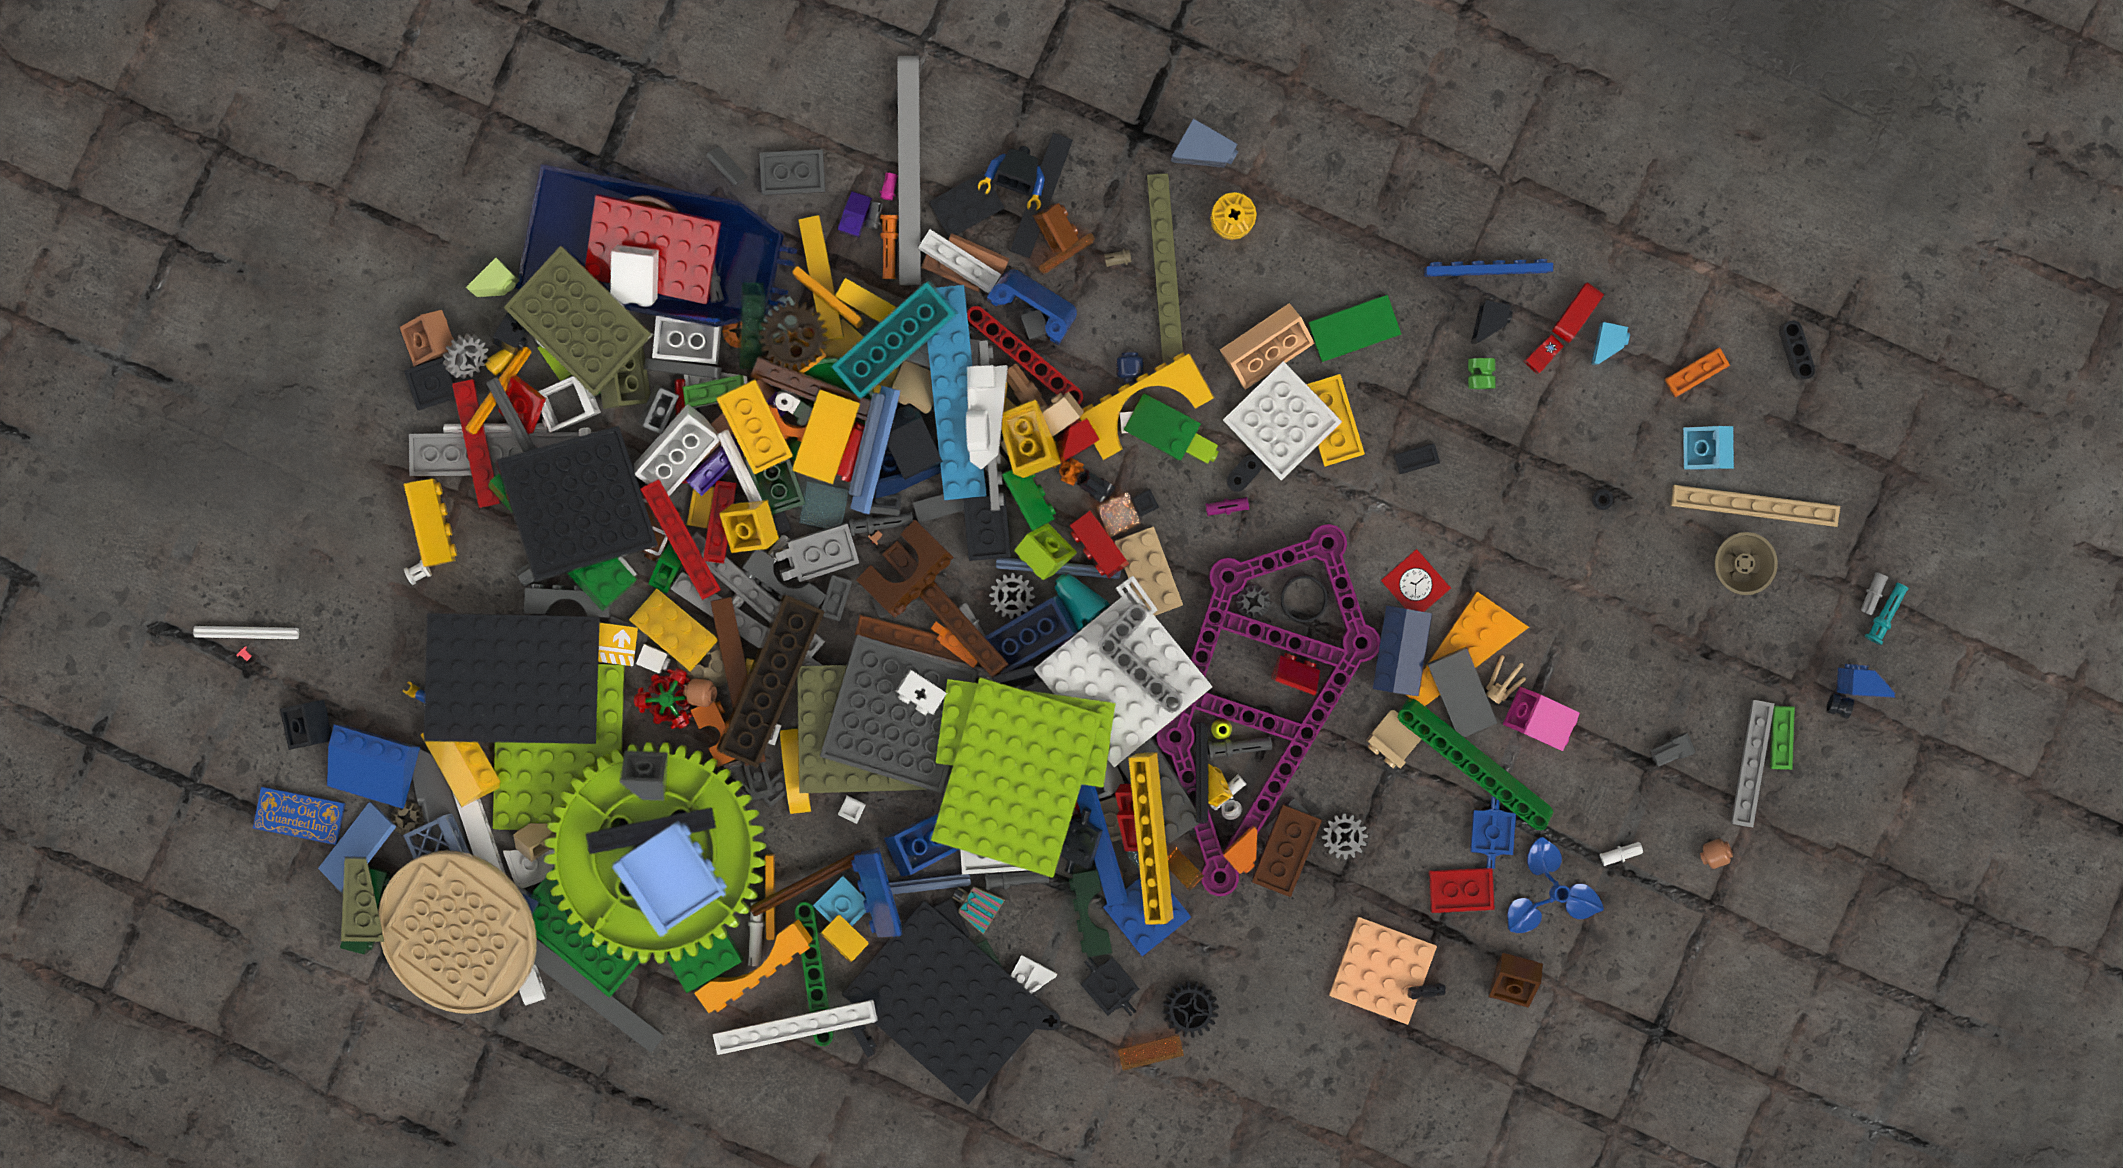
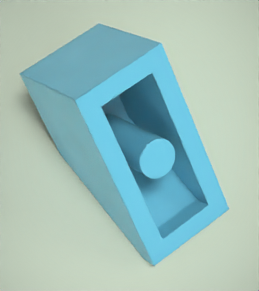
M1606 322L1600 323L1591 362L1592 365L1600 364L1623 349L1624 345L1628 344L1630 333L1627 332L1628 327Z

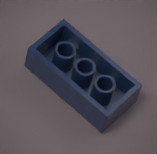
M1058 595L990 633L985 638L1008 663L1001 671V674L1011 672L1077 634L1079 631Z

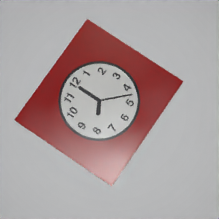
M1417 549L1381 580L1405 609L1425 612L1451 589Z

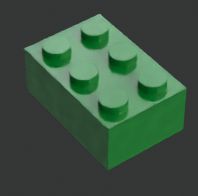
M727 929V937L725 939H720L713 933L711 934L714 945L710 949H706L698 942L699 952L694 957L685 948H683V957L680 961H674L670 953L667 955V960L686 993L743 961L744 958Z

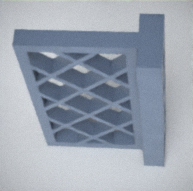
M452 813L441 816L404 835L414 859L422 856L423 853H432V851L425 849L428 838L438 842L435 852L439 851L441 845L444 844L449 847L450 851L470 854ZM437 824L442 831L440 838L430 835L432 827ZM416 834L424 836L422 846L415 845L411 836Z

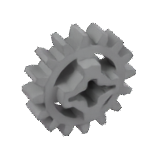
M466 333L465 338L458 335L457 341L451 340L453 344L451 347L446 346L448 353L443 354V357L446 358L443 364L446 366V370L456 378L460 376L462 379H465L467 374L473 377V372L479 373V367L485 366L483 360L488 359V356L485 354L488 348L484 346L485 342L476 335L471 336Z
M1014 573L1011 574V578L1003 575V581L996 579L997 587L991 586L995 590V593L989 594L990 597L995 599L991 602V605L996 604L998 606L995 612L1003 611L1002 617L1006 613L1009 614L1010 619H1013L1014 614L1020 617L1021 611L1028 612L1027 605L1033 606L1029 601L1035 598L1034 595H1030V591L1034 588L1027 587L1029 580L1023 582L1022 575L1018 579L1015 578ZM1017 582L1019 585L1016 588L1008 587L1006 583ZM999 589L1004 592V599L1000 603L998 600ZM1020 589L1017 592L1016 601L1010 600L1004 603L1008 598L1007 592L1009 590L1014 592ZM1023 590L1026 591L1025 603L1021 601V592ZM1012 604L1016 605L1019 609L1008 610L1005 607Z
M1342 813L1340 819L1337 815H1334V822L1327 821L1330 826L1328 828L1323 827V830L1327 833L1322 835L1321 838L1327 839V842L1323 845L1324 847L1330 846L1328 850L1330 854L1335 851L1336 858L1343 854V858L1346 860L1348 854L1354 858L1355 851L1362 853L1360 846H1366L1363 838H1367L1368 835L1362 833L1366 827L1359 826L1361 823L1360 819L1353 821L1354 815L1351 814L1347 818L1346 814ZM1340 823H1350L1347 827L1338 826ZM1332 830L1335 832V840L1333 841V843L1331 841ZM1356 830L1358 831L1357 842L1354 840V833L1356 832ZM1342 832H1349L1347 835L1349 839L1347 841L1344 839L1340 841L1342 838L1340 834ZM1342 846L1351 847L1349 850H1340L1339 848Z

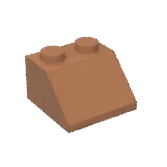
M442 310L422 314L400 327L414 367L443 357L444 353H448L446 346L451 347L453 345L451 343L453 337Z

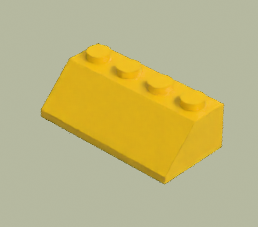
M427 479L404 484L423 567H432L456 561L457 549L455 544L451 543L452 528L450 523L446 522L445 515H448L446 504L441 501L440 495L443 494L440 482H437L436 479Z
M424 732L421 734V737H422L423 741H424ZM424 741L461 808L500 787V780L478 742Z

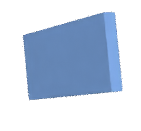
M369 802L318 869L343 893L345 856L366 857L369 863L397 826L375 804Z

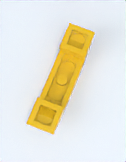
M798 728L780 730L783 768L790 814L811 812L809 793H799Z

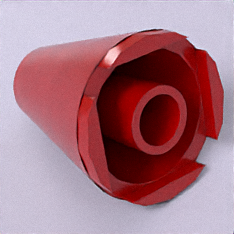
M856 422L853 424L837 471V475L842 477L841 480L850 483L865 427L862 423Z

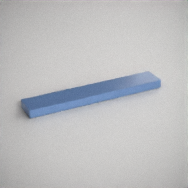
M882 385L880 394L885 395L862 492L860 496H853L850 509L866 514L870 513L900 395V390Z

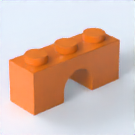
M715 700L708 707L698 706L690 710L699 729L705 726H714L719 730L721 739L728 721L723 716L725 709L720 701L717 702ZM718 743L709 748L712 757L718 760L717 767L734 760V758L717 751Z

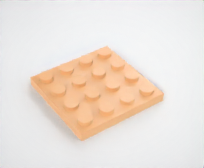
M1357 917L1329 996L1408 1025L1417 999L1412 1000L1408 998V988L1423 986L1437 945Z

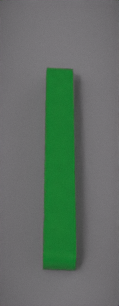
M1415 699L1405 701L1398 713V719L1404 726L1536 830H1544L1548 826L1553 815V809L1550 805Z

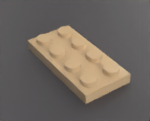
M1154 527L1114 541L1129 565L1124 567L1128 579L1134 576L1158 610L1153 613L1154 616L1183 605ZM1131 582L1130 585L1134 592L1139 596V598L1148 607V609L1151 610L1148 603L1145 601V599L1140 594L1138 589L1135 587L1133 582Z

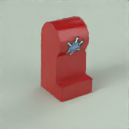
M1551 334L1523 362L1535 374H1539L1564 345Z

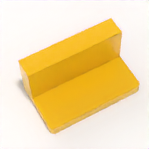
M837 915L820 932L849 962H852L868 945V941L841 915Z

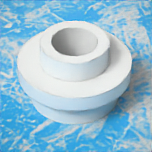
M1230 799L1222 805V815L1227 820L1236 819L1242 813V806L1238 801Z

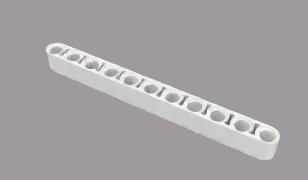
M453 794L473 855L494 865L506 875L481 799L479 798L461 808ZM534 964L526 982L519 990L525 1005L546 999L545 988L538 968Z

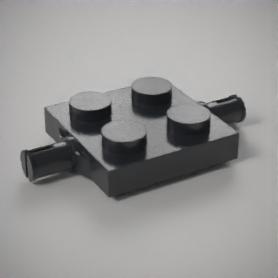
M1087 807L1083 808L1081 817L1072 815L1060 853L1061 856L1067 859L1064 871L1069 874L1073 873L1075 864L1086 869L1092 867L1103 830L1093 826L1088 821L1092 810Z
M1113 956L1101 965H1097L1091 957H1088L1084 963L1091 970V973L1080 985L1107 1016L1121 1007L1129 1016H1132L1137 1010L1129 1003V1000L1140 988Z

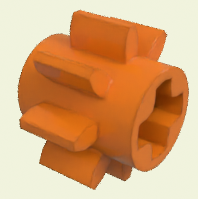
M1070 458L1069 462H1063L1059 469V473L1062 476L1061 480L1074 486L1075 482H1077V475L1079 472L1084 471V468H1082L1084 464L1073 458Z

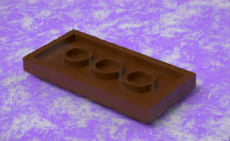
M1282 804L1251 882L1291 897L1322 819Z

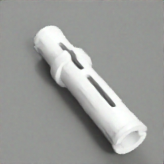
M751 913L750 921H748V926H750L748 965L761 966L762 931L765 921H763V913L758 916H753Z

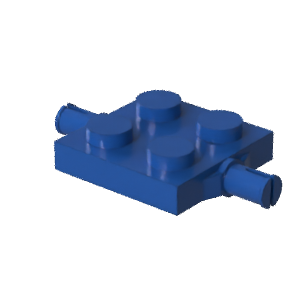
M1491 796V809L1473 810L1470 852L1487 855L1486 868H1495L1496 856L1502 854L1513 855L1516 814L1500 810V801L1498 799L1495 800L1494 796Z

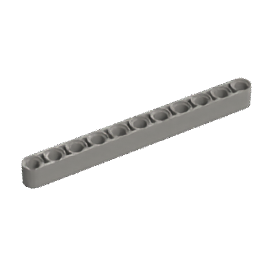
M898 56L900 285H921V250L918 249L921 244L919 56Z

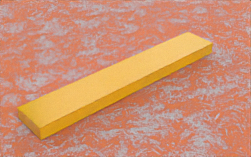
M820 216L799 219L809 276L832 295L836 296ZM813 293L816 311L821 313L818 320L825 319V323L821 327L828 328L827 332L822 333L828 336L826 341L844 338L839 313Z

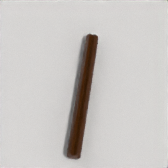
M857 850L751 905L750 911L752 915L758 916L852 867L851 860L855 859L854 854L862 851Z

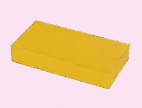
M711 487L703 496L693 489L687 525L708 529L715 487Z

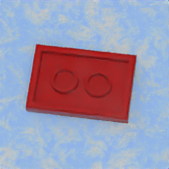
M1493 868L1429 870L1431 913L1494 910Z

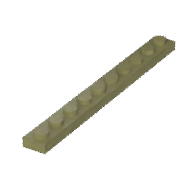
M1168 173L1147 175L1162 363H1166L1168 366L1175 362L1173 360L1175 356L1183 353L1169 178Z

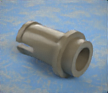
M1125 248L1123 251L1104 254L1107 267L1124 263L1128 265L1129 262H1132L1130 250H1125Z

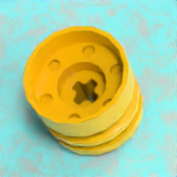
M1236 192L1225 194L1218 199L1212 208L1210 216L1211 226L1215 233L1224 239L1236 240L1244 237L1255 224L1256 209L1253 202L1244 194ZM1231 210H1233L1234 213H1239V215L1237 216V220H1234V218H1229Z

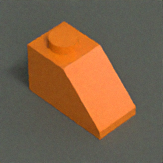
M1254 826L1250 827L1222 853L1240 874L1243 871L1248 873L1255 866L1253 862L1256 860L1257 829Z

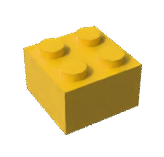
M767 500L731 504L719 513L731 553L767 549L779 540Z

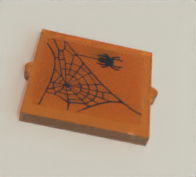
M1128 491L1115 497L1111 496L1109 500L1096 505L1107 534L1110 537L1121 532H1127V529L1141 523Z

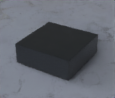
M1150 489L1131 498L1140 517L1159 508Z

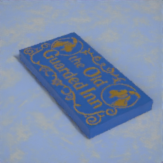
M261 787L253 828L336 845L338 843L345 803Z

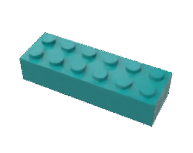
M930 281L926 282L838 360L832 368L861 399L958 313Z

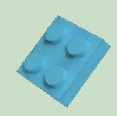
M843 875L813 906L830 923L837 915H841L853 926L866 913L863 901L867 899Z

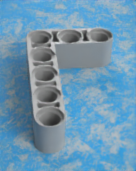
M1133 604L1100 640L1099 650L1168 712H1176L1183 703L1182 696L1123 644L1147 617V610L1142 604ZM1132 609H1141L1143 613L1142 618H1133L1131 614ZM1119 624L1127 625L1129 629L1127 635L1119 634L1117 630ZM1105 640L1113 641L1115 646L1112 651H1107L1104 648ZM1121 654H1127L1130 657L1128 665L1121 664L1119 660ZM1136 669H1144L1146 671V678H1137L1135 675ZM1155 682L1162 685V692L1154 693L1151 689V684ZM1171 696L1177 698L1178 706L1170 707L1167 704V698Z

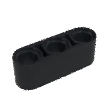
M1795 320L1783 323L1779 328V335L1792 375L1797 380L1810 379L1815 374V365L1803 328ZM1788 325H1792L1795 329L1793 336L1787 333ZM1795 345H1798L1801 348V354L1799 356H1796L1793 353V347ZM1801 365H1805L1808 369L1806 376L1800 374L1799 369Z

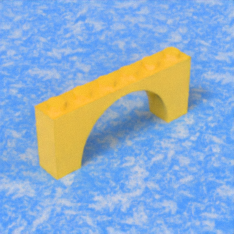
M1183 352L1173 358L1175 362L1167 366L1166 363H1163L1154 368L1156 371L1154 374L1149 376L1145 373L1136 379L1138 383L1132 386L1128 383L1118 389L1119 393L1113 397L1111 394H1108L1099 399L1101 403L1094 407L1090 404L1082 409L1084 412L1080 420L1082 421L1087 418L1100 440L1094 443L1103 460L1123 450L1118 436V418L1125 402L1137 391L1149 386L1169 387L1183 394L1193 404L1194 408H1198L1215 398L1191 354L1185 355Z

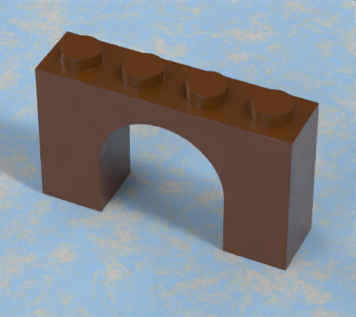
M916 520L900 534L918 554V567L908 580L900 583L889 582L872 565L856 579L894 618L902 614L906 610V606L912 600L918 598L921 591L928 584H931L935 580L936 575L942 569L947 568L954 558Z

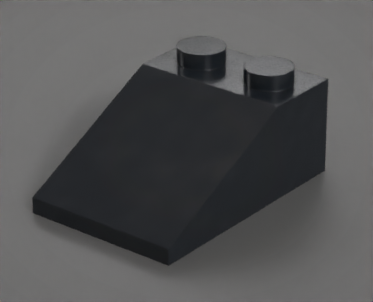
M909 403L895 410L887 444L904 480L943 461L918 408Z

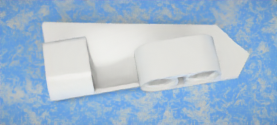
M1006 365L967 367V446L970 452V462L980 469H983L999 453L1007 377Z

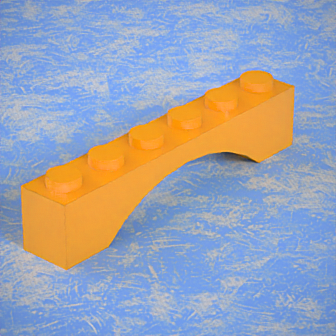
M797 919L777 935L769 957L761 966L740 976L715 977L700 987L694 994L708 1013H711L713 1010L719 1012L727 1006L726 1001L731 998L735 1001L744 994L742 990L746 987L752 989L760 983L759 978L764 975L768 978L777 971L775 969L776 966L779 964L785 966L793 960L792 955L797 952L802 954L810 948L808 944L813 939L800 920Z

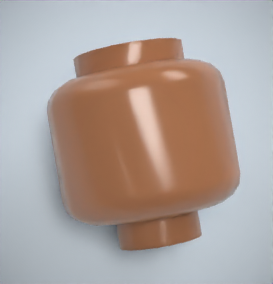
M694 678L689 684H686L684 695L687 697L689 704L708 707L716 700L717 688L710 680Z
M1716 839L1703 845V852L1700 853L1704 865L1708 864L1712 869H1716L1729 864L1733 853L1728 841L1724 842L1722 839Z

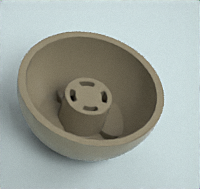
M1743 532L1730 536L1720 545L1714 564L1716 575L1723 586L1737 594L1752 595L1761 592L1771 584L1777 572L1778 560L1776 552L1769 541L1758 534Z
M705 628L718 639L716 629ZM719 641L714 644L691 672L675 660L676 667L687 673L686 677L690 680L694 678L710 680L716 688L727 683Z

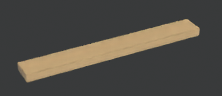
M1673 485L1670 506L1833 527H1838L1840 506L1679 485Z

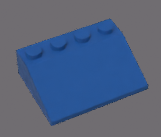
M334 725L328 747L327 786L404 809L420 747L350 726Z
M879 847L854 854L855 859L851 860L854 872H859L861 880H857L860 892H864L867 899L863 903L866 913H871L872 920L869 921L872 933L876 932L877 937L900 936L902 934V925Z

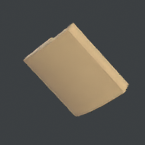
M904 361L896 374L891 388L900 390L898 398L900 403L903 405L911 403L927 414L934 403L931 372L921 366Z

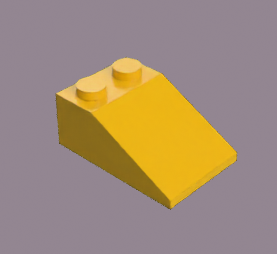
M1036 400L1003 412L1001 430L1014 474L1025 478L1061 464L1056 444Z

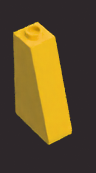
M846 278L835 296L843 304L878 323H881L897 309V307Z

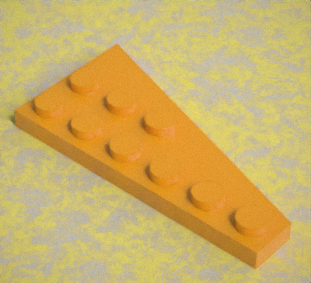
M1476 591L1428 663L1466 647L1476 668L1529 627ZM1427 664L1423 668L1419 696L1406 695L1410 699L1419 701L1424 706L1440 695Z

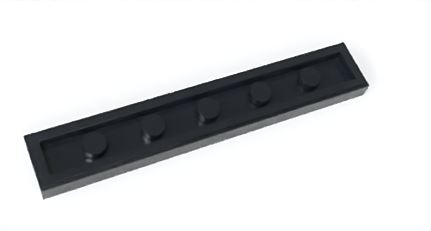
M1053 132L1040 167L1045 178L1042 194L1038 198L1041 206L1036 210L1037 204L1034 201H1031L1030 209H1027L1026 206L1010 252L1030 259L1040 232V228L1033 215L1050 205L1073 139Z
M710 807L585 833L589 854L643 844L678 820L681 825L685 823L691 833L715 829L716 823L713 808Z

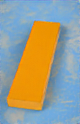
M798 266L792 271L798 281L857 329L864 324L860 316Z
M767 854L765 856V898L775 893V854ZM776 906L766 911L767 940H775Z

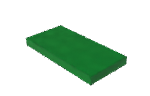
M1388 295L1308 322L1321 362L1401 335Z

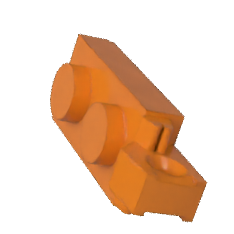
M935 622L931 630L939 635L936 640L971 668H974L978 661L947 627L944 628L938 622Z

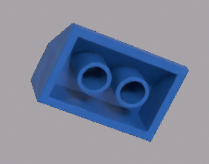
M1845 664V668H1838L1837 693L1895 697V692L1874 670H1868L1869 666Z

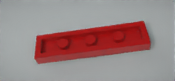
M717 481L715 483L703 561L725 563L728 540L719 513L731 504H734L737 483Z

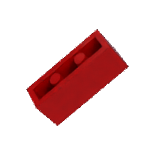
M1091 511L1070 525L1073 530L1070 534L1077 543L1080 541L1085 546L1082 549L1089 560L1094 558L1097 562L1095 568L1101 576L1106 574L1108 578H1111L1129 565L1127 559Z

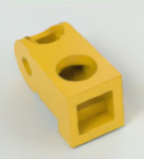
M1208 764V803L1218 807L1233 797L1222 771Z

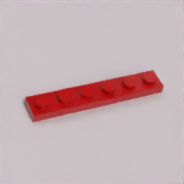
M472 379L453 383L452 386L479 508L501 504L500 499L488 487L490 480L495 477L484 423L474 435L465 429L480 407L475 381Z
M657 479L641 488L640 490L701 599L704 600L721 591L661 481Z

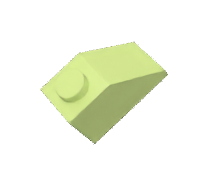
M495 258L466 288L476 297L504 296L512 291L520 280L501 261Z

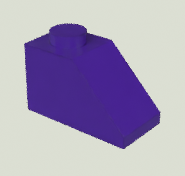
M851 192L838 231L860 238L872 198Z

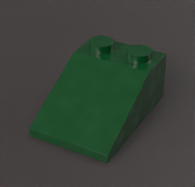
M745 457L756 489L761 499L768 501L772 515L806 504L797 473L792 471L794 464L791 458L754 475Z

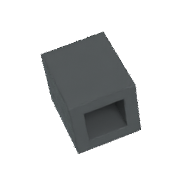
M1035 307L1024 310L1021 320L1029 341L1047 335L1045 331L1046 322L1042 311L1036 310Z

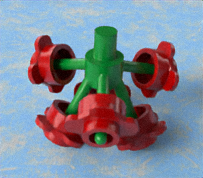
M676 668L675 671L668 669L667 672L670 676L653 674L651 676V685L648 687L649 692H644L643 688H639L638 694L634 696L635 706L639 708L640 713H644L645 709H649L650 713L653 714V722L655 724H660L663 721H672L671 729L675 727L679 729L684 728L689 724L690 721L688 719L693 715L691 712L688 714L685 712V710L690 709L691 705L684 695V688L686 686L684 684L691 681L686 677L687 673L682 669ZM676 685L680 686L681 690H678L675 696H673L672 693ZM650 693H655L660 696L652 698ZM674 701L677 705L682 706L684 710L677 711L673 706ZM652 702H659L656 706L652 705Z

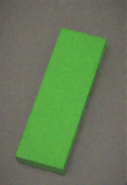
M743 375L684 386L685 406L688 404L691 407H697L718 402V396L744 384Z
M1774 706L1771 722L1770 769L1792 770L1795 710L1793 706Z

